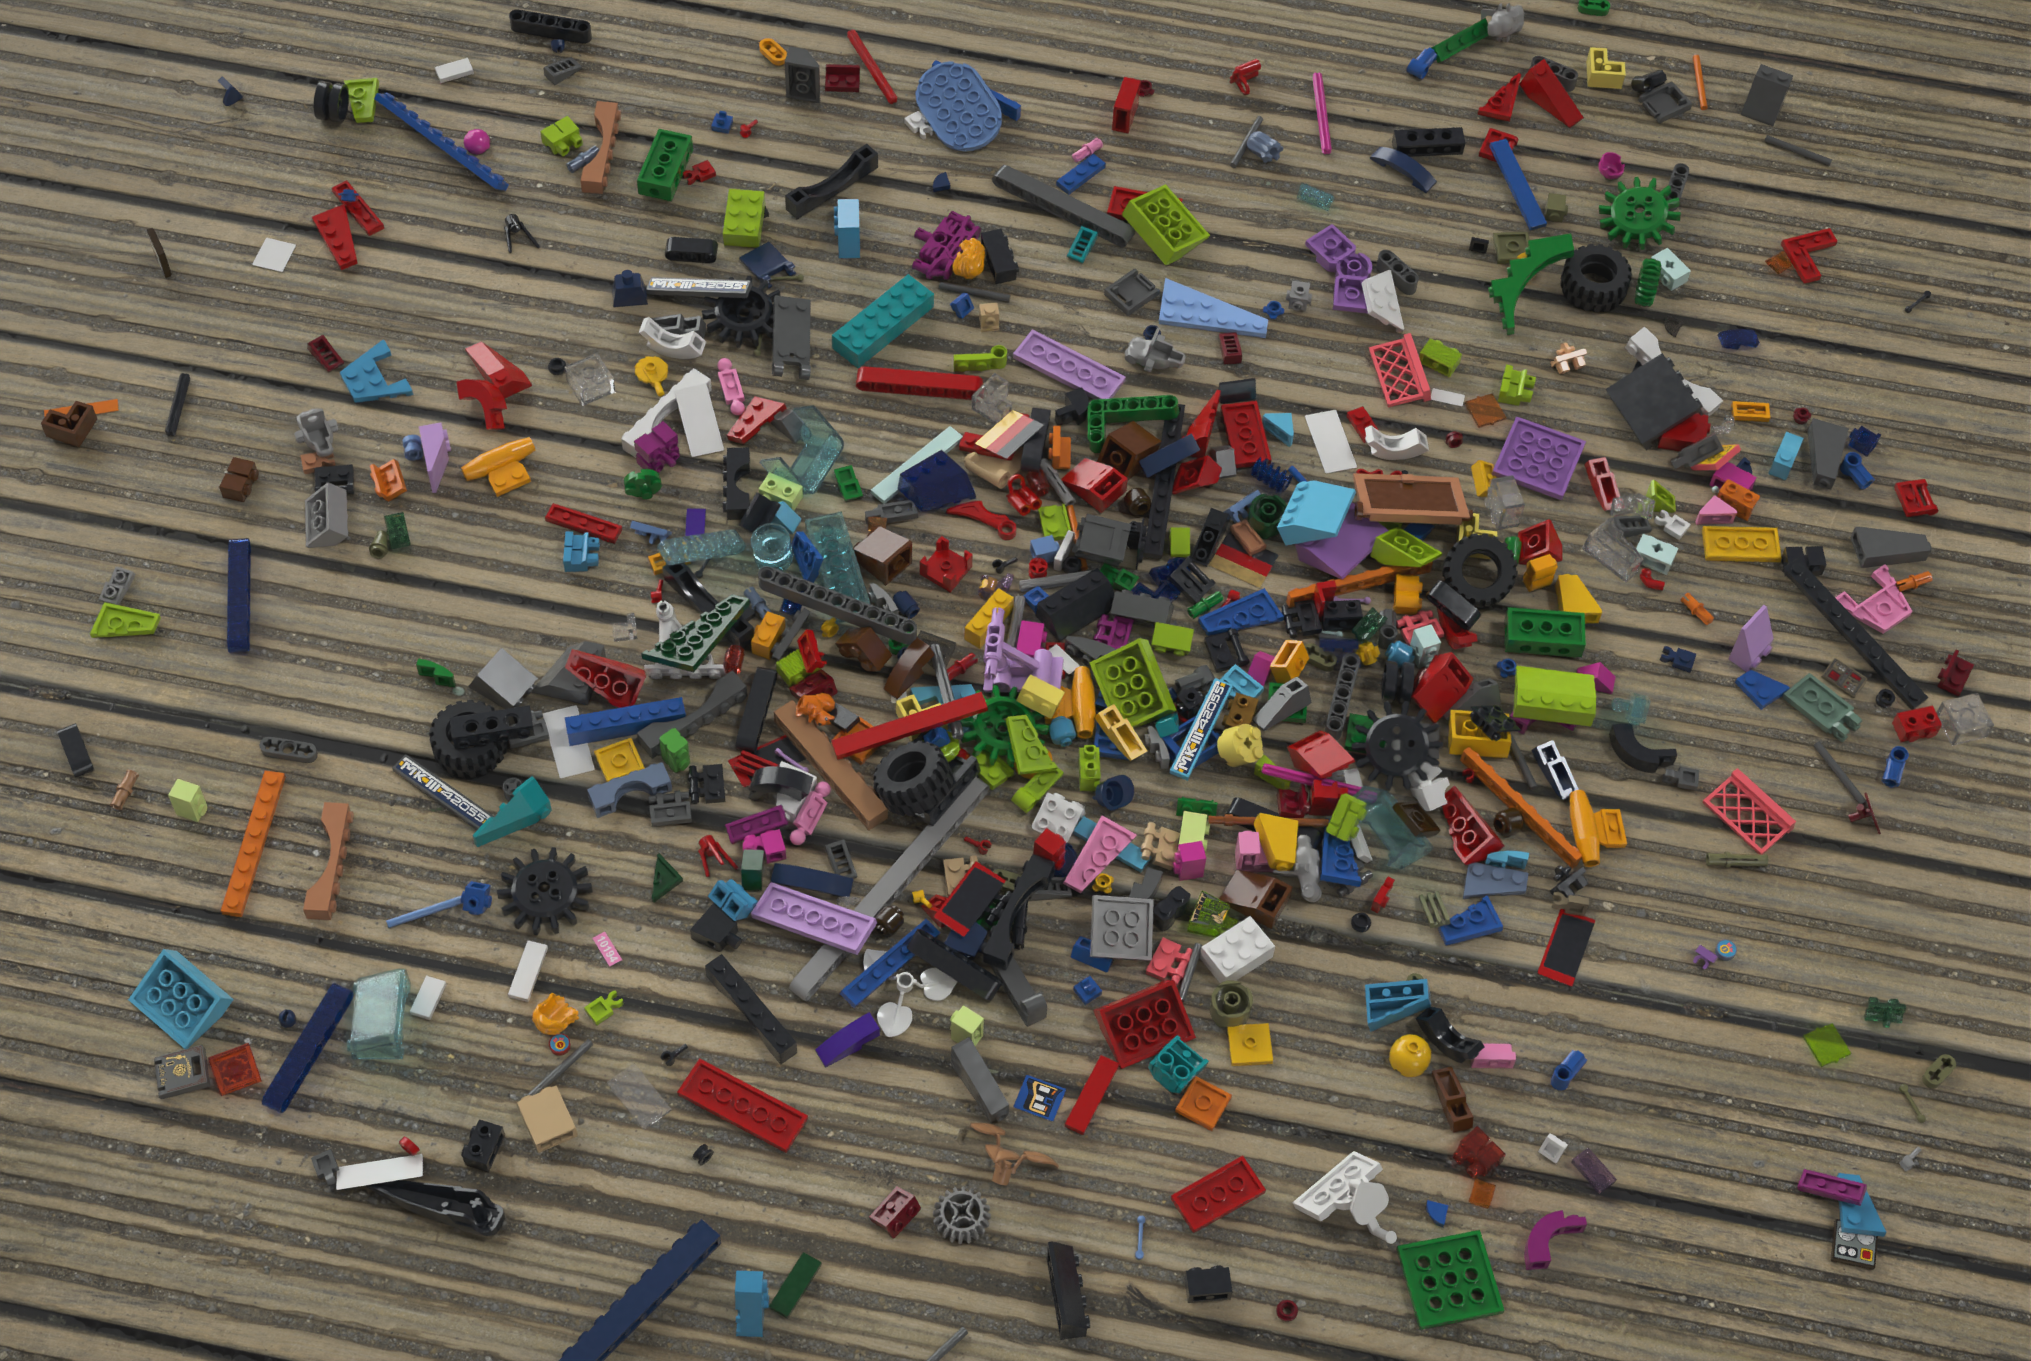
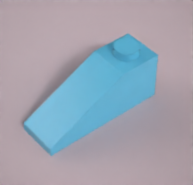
M1789 432L1785 433L1769 471L1770 475L1783 480L1787 479L1804 438Z

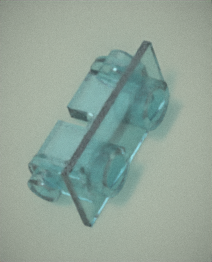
M1302 182L1297 195V199L1329 211L1335 197H1333V194Z

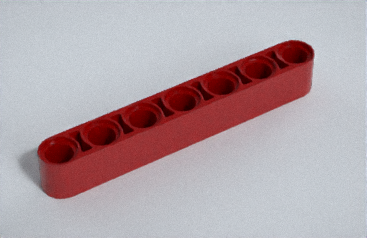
M864 366L858 368L855 386L861 391L978 400L982 396L983 379L974 375Z

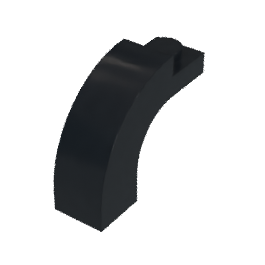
M1632 723L1613 724L1609 737L1612 748L1616 755L1628 766L1642 772L1656 773L1658 766L1668 767L1674 765L1677 758L1676 749H1649L1644 747L1635 738Z
M763 767L754 772L748 788L750 791L748 798L756 801L766 793L775 792L801 801L809 795L814 777L786 767Z
M1431 1006L1415 1018L1427 1038L1443 1054L1462 1064L1466 1059L1471 1060L1477 1057L1479 1052L1485 1048L1481 1040L1468 1038L1460 1034L1450 1024L1441 1008Z

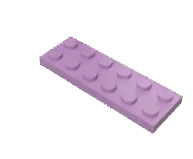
M1033 329L1013 353L1014 359L1073 389L1082 387L1087 396L1094 400L1113 398L1126 378Z
M772 882L751 912L754 919L858 955L877 924L876 919Z

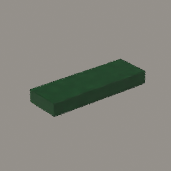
M803 1252L770 1303L769 1309L788 1319L822 1266V1262Z

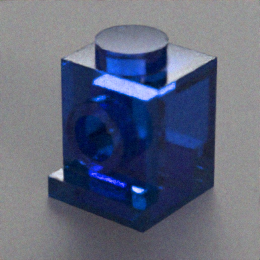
M1863 426L1859 429L1854 428L1849 436L1851 440L1848 446L1868 457L1877 446L1881 434L1878 433L1876 435Z

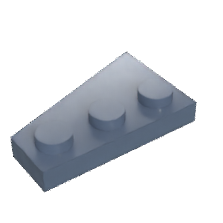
M1477 862L1468 864L1463 899H1470V897L1475 896L1483 898L1487 895L1498 894L1501 896L1525 894L1529 873Z

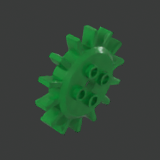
M1635 177L1634 187L1627 189L1621 181L1618 182V191L1620 192L1618 196L1606 191L1605 200L1612 203V206L1599 205V214L1611 215V217L1600 220V228L1614 226V229L1608 233L1610 241L1621 234L1624 236L1623 248L1628 247L1631 239L1639 240L1640 249L1645 250V239L1652 237L1658 245H1661L1662 237L1659 234L1660 231L1664 230L1671 235L1675 233V227L1667 223V221H1680L1681 212L1668 211V209L1680 206V200L1678 197L1666 201L1665 198L1671 194V187L1669 185L1658 192L1655 190L1657 185L1656 178H1652L1648 187H1640L1641 181L1639 177ZM1643 208L1644 211L1642 213L1635 212V209Z
M993 685L992 698L986 699L983 695L988 711L974 715L973 718L960 720L962 727L972 728V731L964 733L961 742L965 743L976 740L978 744L975 745L972 755L976 757L985 749L991 753L989 765L993 766L997 761L998 755H1003L1007 757L1009 767H1013L1015 758L1008 730L1002 732L997 728L998 726L1007 728L1006 721L1003 719L1010 716L1027 715L1036 732L1044 735L1048 734L1049 725L1035 724V721L1043 719L1044 715L1037 711L1031 712L1029 707L1016 701L1017 687L1013 686L1009 697L1000 696L998 685ZM1039 739L1044 747L1045 741Z

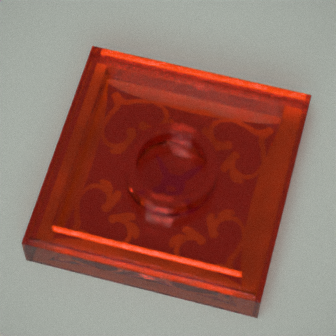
M249 1043L208 1057L221 1096L262 1081Z

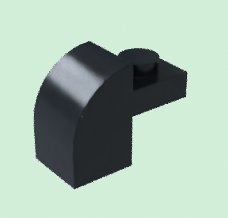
M1082 387L1065 393L1066 406L1055 410L1057 426L1069 424L1074 420L1077 425H1080L1086 420L1089 399Z

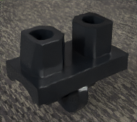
M1560 865L1555 868L1556 875L1553 879L1556 882L1561 880V882L1553 887L1550 893L1553 895L1554 892H1560L1566 898L1569 895L1574 896L1575 893L1569 887L1571 883L1577 890L1582 889L1588 884L1583 875L1586 872L1584 867L1573 871L1569 875L1571 871L1570 866L1565 868Z

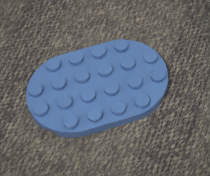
M949 61L931 67L922 75L918 81L919 84L915 93L917 105L936 136L944 145L957 151H974L988 145L997 136L1002 124L1000 105L974 68L965 63L958 64L954 63V61Z

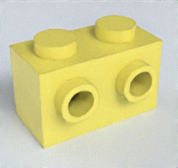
M1030 674L1016 701L1051 719L1065 692Z

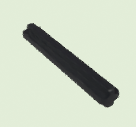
M181 373L179 376L165 428L167 436H175L191 379L187 373Z

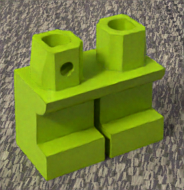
M568 116L555 122V125L552 124L540 131L542 143L546 147L549 146L554 155L557 153L561 156L567 155L571 145L575 148L583 146L579 128Z
M1506 364L1497 402L1519 406L1520 401L1530 403L1533 391L1524 389V387L1533 389L1536 377L1526 375V369L1517 371L1513 370V366Z
M1085 745L1084 748H1079L1078 756L1080 791H1096V787L1100 784L1101 779L1099 747Z

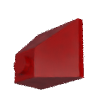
M1209 455L1181 463L1173 485L1172 494L1217 483L1222 468Z
M1550 519L1518 532V537L1522 542L1519 558L1520 565H1527L1528 561L1548 554L1557 563L1562 561V543Z

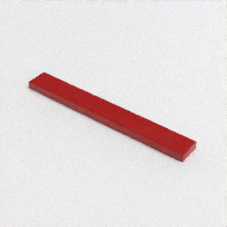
M982 692L831 740L837 760L986 712L988 707Z

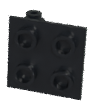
M1142 518V523L1136 521L1129 523L1131 524L1127 546L1131 549H1138L1135 570L1138 569V563L1143 561L1147 532L1144 518Z
M1497 705L1471 706L1473 710L1470 714L1471 721L1478 728L1482 729L1491 740L1498 741L1501 738V732L1521 730L1516 725V722L1503 713V709Z

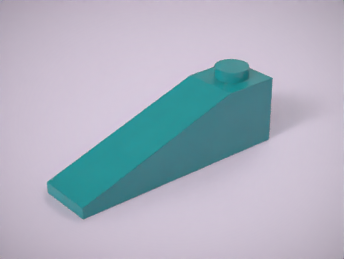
M533 776L517 787L512 793L514 797L507 804L503 802L499 806L500 810L497 815L489 817L473 834L474 843L477 847L533 825L550 814L552 811L550 800Z

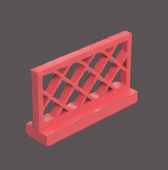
M1411 333L1404 334L1403 339L1369 347L1388 408L1423 399L1424 402L1431 400L1430 387ZM1402 345L1403 349L1400 354L1392 351L1394 347ZM1383 351L1386 353L1380 358L1374 352ZM1389 354L1397 357L1393 363L1386 360ZM1400 359L1407 362L1405 368L1397 365ZM1382 364L1390 366L1387 372L1380 370ZM1394 368L1401 371L1399 377L1391 374ZM1405 373L1412 376L1410 382L1402 379ZM1387 378L1395 381L1392 387L1384 383ZM1398 383L1406 385L1403 392L1396 389ZM1410 388L1417 390L1418 394L1409 395L1407 392ZM1392 392L1400 395L1398 399L1392 401L1389 398Z
M1738 768L1703 800V803L1758 854H1764L1786 833L1792 831L1796 823L1787 812ZM1731 783L1737 788V794H1725V787ZM1713 798H1723V806H1714L1710 801ZM1726 798H1737V807H1727ZM1740 798L1749 799L1751 807H1740ZM1726 811H1737V820L1728 819ZM1740 811H1752V820H1740ZM1754 812H1763L1766 815V821L1755 820ZM1740 824H1752V833H1744L1740 828ZM1755 825H1766V834L1755 833ZM1769 825H1777L1782 831L1778 834H1769ZM1755 838H1767V844L1761 849L1755 843Z

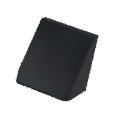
M1472 237L1469 250L1486 254L1489 240Z

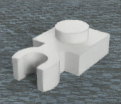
M919 111L904 118V123L913 133L919 132L923 140L926 139L925 133L933 135V129L928 126L927 120Z
M1661 510L1659 514L1663 518L1656 516L1654 520L1657 525L1665 526L1663 531L1678 540L1682 538L1691 525L1677 515L1671 518L1665 510Z

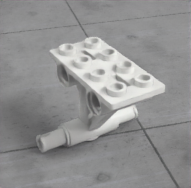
M660 601L657 604L656 614L659 619V641L664 642L670 638L671 633L681 628L682 625L678 622L672 605L667 601ZM711 654L705 659L709 662L706 665H700L694 673L659 663L644 665L647 676H651L652 679H662V676H670L672 679H681L682 676H690L691 679H700L702 676L720 679L726 673L723 665L714 664Z

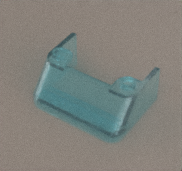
M814 405L793 409V412L803 422L799 434L805 446L791 468L781 457L761 459L759 462L768 473L770 472L803 486V494L805 495L816 493L844 448L842 437Z
M1363 786L1353 796L1367 804L1365 807L1367 814L1363 821L1360 820L1359 823L1368 824L1390 851L1388 854L1390 858L1387 863L1388 867L1403 869L1426 856L1434 849L1426 836L1415 837L1392 809V806L1399 802L1387 790Z

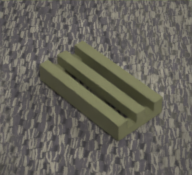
M1435 891L1434 895L1427 893L1425 897L1423 894L1419 895V901L1430 928L1450 924V918L1439 891ZM1434 900H1436V902H1437V904H1438V907H1439L1440 912H1441V914H1442V916H1443V919H1444L1443 921H1442V919H1441V917H1440V914H1439V912H1438V909H1437V907H1436V904H1435ZM1426 902L1430 903L1437 922H1434Z

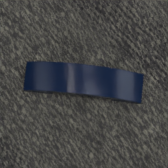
M1379 147L1370 156V159L1380 166L1385 167L1389 165L1412 179V185L1424 193H1427L1437 182L1421 164L1395 149Z
M781 863L774 864L771 882L778 885L803 888L850 899L854 881L853 878Z

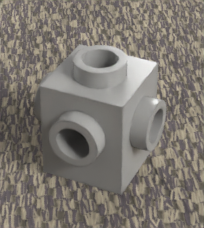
M1292 281L1291 291L1287 290L1286 301H1289L1288 309L1306 311L1307 304H1311L1312 293H1309L1310 283Z

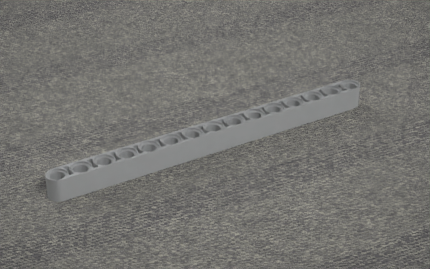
M975 777L934 826L928 824L853 911L875 918L884 906H891L981 802L989 790V785ZM824 943L793 979L789 990L804 1001H808L850 952Z

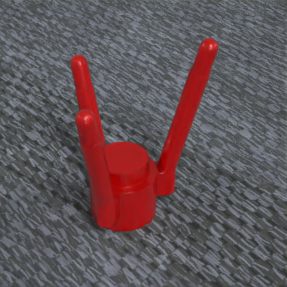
M712 835L704 836L699 840L698 844L701 849L698 852L701 856L707 878L710 877L705 855H715L719 863L724 865L718 851L735 870L738 869V866L722 849L719 842L714 840Z

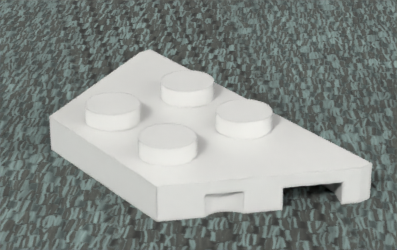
M1391 270L1365 279L1361 284L1368 314L1379 319L1386 326L1388 324L1396 327L1397 333L1404 331Z

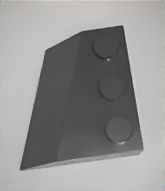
M584 641L568 647L537 683L532 693L588 706L594 691L593 688L568 671L565 665L572 649L606 658L604 645Z

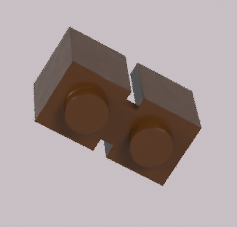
M233 457L227 469V472L232 473V475L225 473L219 488L223 498L245 502L246 497L251 494L253 482L258 479L259 471L254 461Z

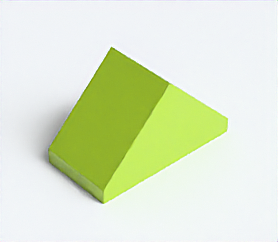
M1652 480L1646 494V511L1661 512V510H1665L1668 513L1676 512L1675 496L1657 481Z
M1171 527L1169 529L1171 557L1190 556V528Z

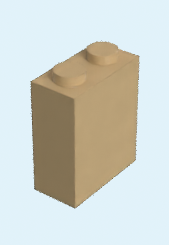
M557 1085L546 1087L540 1093L533 1096H525L517 1102L519 1112L538 1153L578 1136L576 1127Z

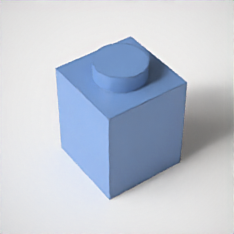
M1052 535L1030 540V553L1033 559L1042 558L1047 563L1054 561L1060 547L1058 542L1054 541Z

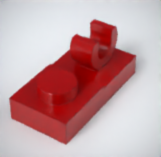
M1363 406L1347 412L1346 417L1362 441L1367 443L1365 440V428L1373 426L1378 430L1372 418Z
M806 629L798 638L797 643L806 672L813 673L816 668H823L827 662L821 661L824 653L818 651L817 640L813 630Z

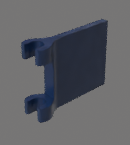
M770 242L739 257V260L758 278L760 283L764 280L768 281L769 288L772 287V284L769 282L771 281L770 276L782 270H785L788 276L796 274L793 270L795 265L789 262Z

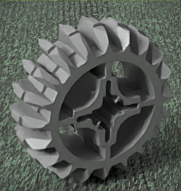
M964 1186L961 1188V1191L954 1187L953 1193L946 1190V1197L940 1195L939 1202H936L934 1205L936 1210L933 1211V1216L935 1217L933 1223L938 1225V1232H943V1238L950 1236L951 1243L956 1238L959 1244H962L963 1239H966V1242L969 1244L971 1237L975 1240L979 1239L978 1233L984 1235V1228L989 1227L988 1220L991 1219V1214L988 1212L990 1211V1206L986 1205L987 1199L981 1198L980 1192L973 1194V1188H970L968 1192L965 1191ZM973 1207H975L979 1213V1219L977 1221L971 1214ZM947 1209L953 1216L950 1224L947 1222L944 1216V1213Z

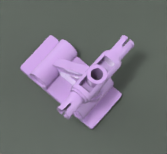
M998 607V613H996L997 608H993L992 619L988 625L985 639L984 662L986 666L984 692H992L993 685H998L1000 692H1010L1013 686L1017 687V692H1020L1030 674L1061 689L1063 657H1053L1052 653L1046 649H1038L1035 651L1034 657H1030L1003 642L1005 633L1003 617L1005 611Z

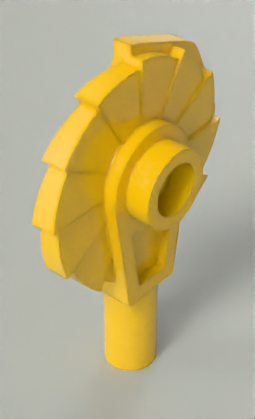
M647 356L638 360V363L635 365V376L637 375L639 381L646 384L650 383L655 388L659 397L663 396L665 393L661 382L668 376L667 363L656 356Z

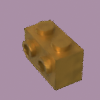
M1236 692L1235 698L1230 699L1227 710H1230L1228 715H1224L1222 726H1225L1224 730L1241 724L1252 725V719L1257 711L1259 699Z

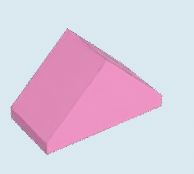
M1714 495L1699 511L1695 522L1696 525L1733 524L1737 511Z

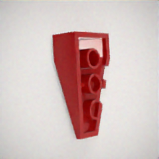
M1545 59L1529 69L1519 85L1530 100L1534 101L1569 128L1584 119Z
M482 341L465 349L483 378L494 384L501 391L504 399L532 386V383L521 369Z
M1221 390L1215 392L1187 431L1186 436L1192 434L1200 448V451L1191 455L1192 457L1200 458L1206 455Z
M574 649L571 650L565 668L578 679L593 688L596 693L602 695L610 704L619 708L635 705L646 678L645 670Z
M1455 785L1445 793L1447 804L1443 805L1442 808L1450 828L1448 829L1449 834L1453 839L1454 851L1465 865L1484 861L1488 854L1499 852L1505 846Z

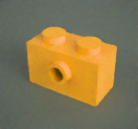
M767 611L761 624L757 625L754 630V637L751 640L752 654L770 660L773 655L771 652L776 642H780L781 635L786 629L785 617Z
M1285 640L1275 656L1270 669L1277 683H1287L1293 678L1298 677L1309 660V655L1303 641Z

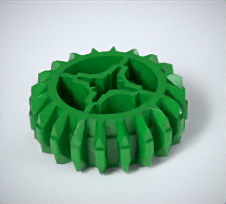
M1652 258L1643 260L1636 285L1635 304L1643 307H1650L1653 304L1661 272L1660 261Z

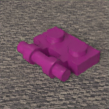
M1102 615L1097 623L1098 630L1093 640L1107 644L1115 649L1128 644L1133 619L1115 616L1114 621L1111 622L1108 621L1109 616ZM1106 630H1111L1110 636L1104 635Z

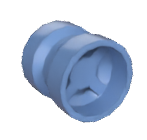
M413 434L405 436L402 440L403 447L405 448V458L410 461L421 459L423 457L421 438Z

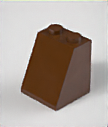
M1132 421L1107 435L1097 462L1115 468L1127 477L1129 481L1142 469L1138 461L1157 452L1162 441Z
M880 526L875 531L872 530L862 542L856 543L853 548L857 563L885 586L912 564V541Z

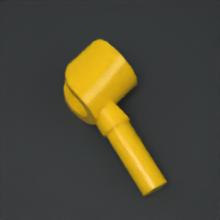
M923 890L912 892L914 904L921 902L928 908L932 907V904L926 900Z

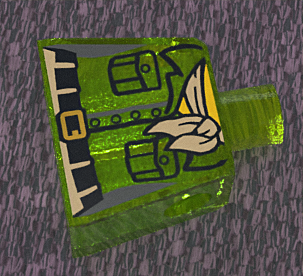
M1201 891L1190 918L1187 932L1216 938L1221 935L1223 928L1229 930L1237 925L1239 920L1228 917L1230 912L1229 904L1205 891Z

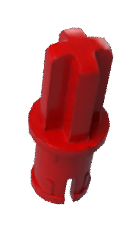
M969 653L961 660H956L954 665L947 669L949 680H952L959 674H964L968 668L978 663L977 658L972 659L976 657L975 654Z

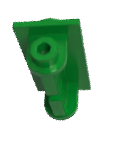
M1182 796V798L1177 800L1176 816H1183L1184 811L1206 814L1208 819V816H1216L1218 803L1214 802V800L1196 801V799L1184 798Z

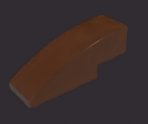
M917 637L894 666L884 686V690L898 699L924 673L922 667L935 655L931 647Z
M1452 1066L1433 1070L1432 1077L1437 1094L1452 1132L1455 1133L1473 1128L1474 1117L1466 1103V1094Z

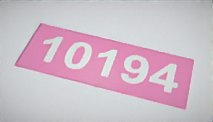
M606 932L592 938L609 966L622 960Z

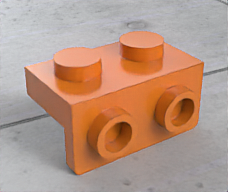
M1053 426V433H1049V444H1052V448H1049L1048 459H1052L1053 469H1070L1071 438L1060 437L1061 426Z
M393 459L379 468L374 464L370 465V476L375 482V492L379 497H383L389 502L407 491L397 460Z

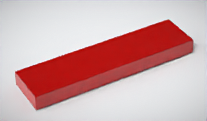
M347 180L332 187L334 195L342 204H345L348 212L368 236L385 229L384 224L360 195L356 196L355 202L341 201V196L338 193L343 192V190H354V193H357Z
M554 503L545 516L546 522L583 534L588 532L589 536L613 544L616 543L623 530L621 525Z
M1100 1055L1064 1127L1084 1135L1120 1063Z

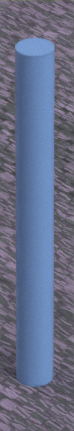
M461 896L386 920L388 928L463 904L461 903Z

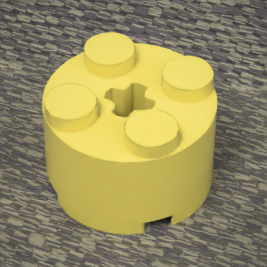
M1241 724L1225 729L1217 741L1220 757L1225 758L1228 762L1226 764L1231 767H1238L1257 761L1263 756V745L1259 728L1249 724Z

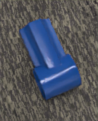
M1430 47L1424 49L1416 59L1413 58L1407 67V72L1422 80L1426 76L1429 67L1437 59L1434 49Z
M1849 452L1840 465V471L1844 475L1850 476L1859 488L1864 490L1875 479L1861 464V456L1858 453Z
M1902 746L1894 747L1886 759V767L1882 778L1885 786L1892 788L1898 787L1900 784L1904 766L1909 757L1908 751Z
M1572 1050L1564 1061L1555 1068L1551 1077V1085L1555 1089L1562 1091L1568 1088L1569 1083L1587 1062L1584 1054L1580 1051Z

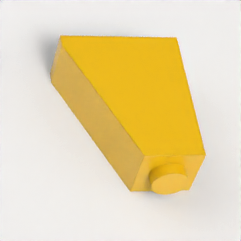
M1558 575L1555 588L1559 611L1585 613V623H1599L1602 609L1578 575Z
M1259 813L1254 821V827L1256 832H1259V840L1269 867L1277 871H1290L1295 864L1298 821Z

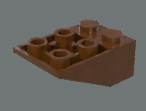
M1237 869L1218 902L1228 905L1247 917L1251 916L1253 920L1272 929L1288 903L1293 887L1275 877Z

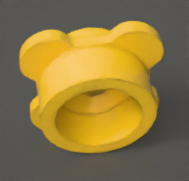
M835 617L826 620L822 624L823 637L828 636L830 638L838 632L839 626L835 623Z
M1105 873L1099 874L1095 878V884L1092 885L1093 891H1103L1106 894L1111 893V884L1114 882V878Z

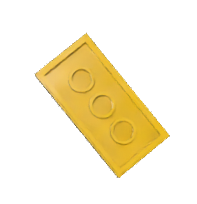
M1702 527L1706 561L1781 562L1782 560L1777 528Z

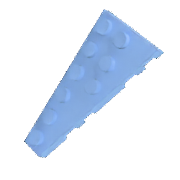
M1165 278L1159 324L1222 333L1237 332V335L1266 338L1268 319Z

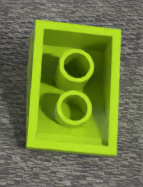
M1397 526L1375 538L1370 556L1384 565L1422 567L1441 557L1443 553Z

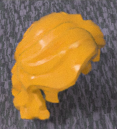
M975 238L965 239L959 244L963 253L961 254L960 251L957 253V257L953 262V271L957 276L973 279L984 270L985 247Z
M551 993L546 1000L537 1005L533 1011L532 1020L541 1033L557 1035L564 1031L571 1023H575V1020L579 1019L578 1010L568 1007L569 1004L565 1003L564 997Z

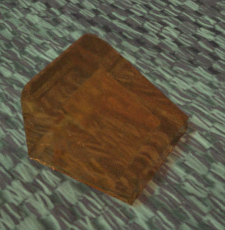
M1784 250L1765 260L1766 264L1777 274L1792 266Z
M868 517L869 531H875L879 526L887 529V518Z
M1475 1179L1469 1203L1488 1209L1496 1185Z

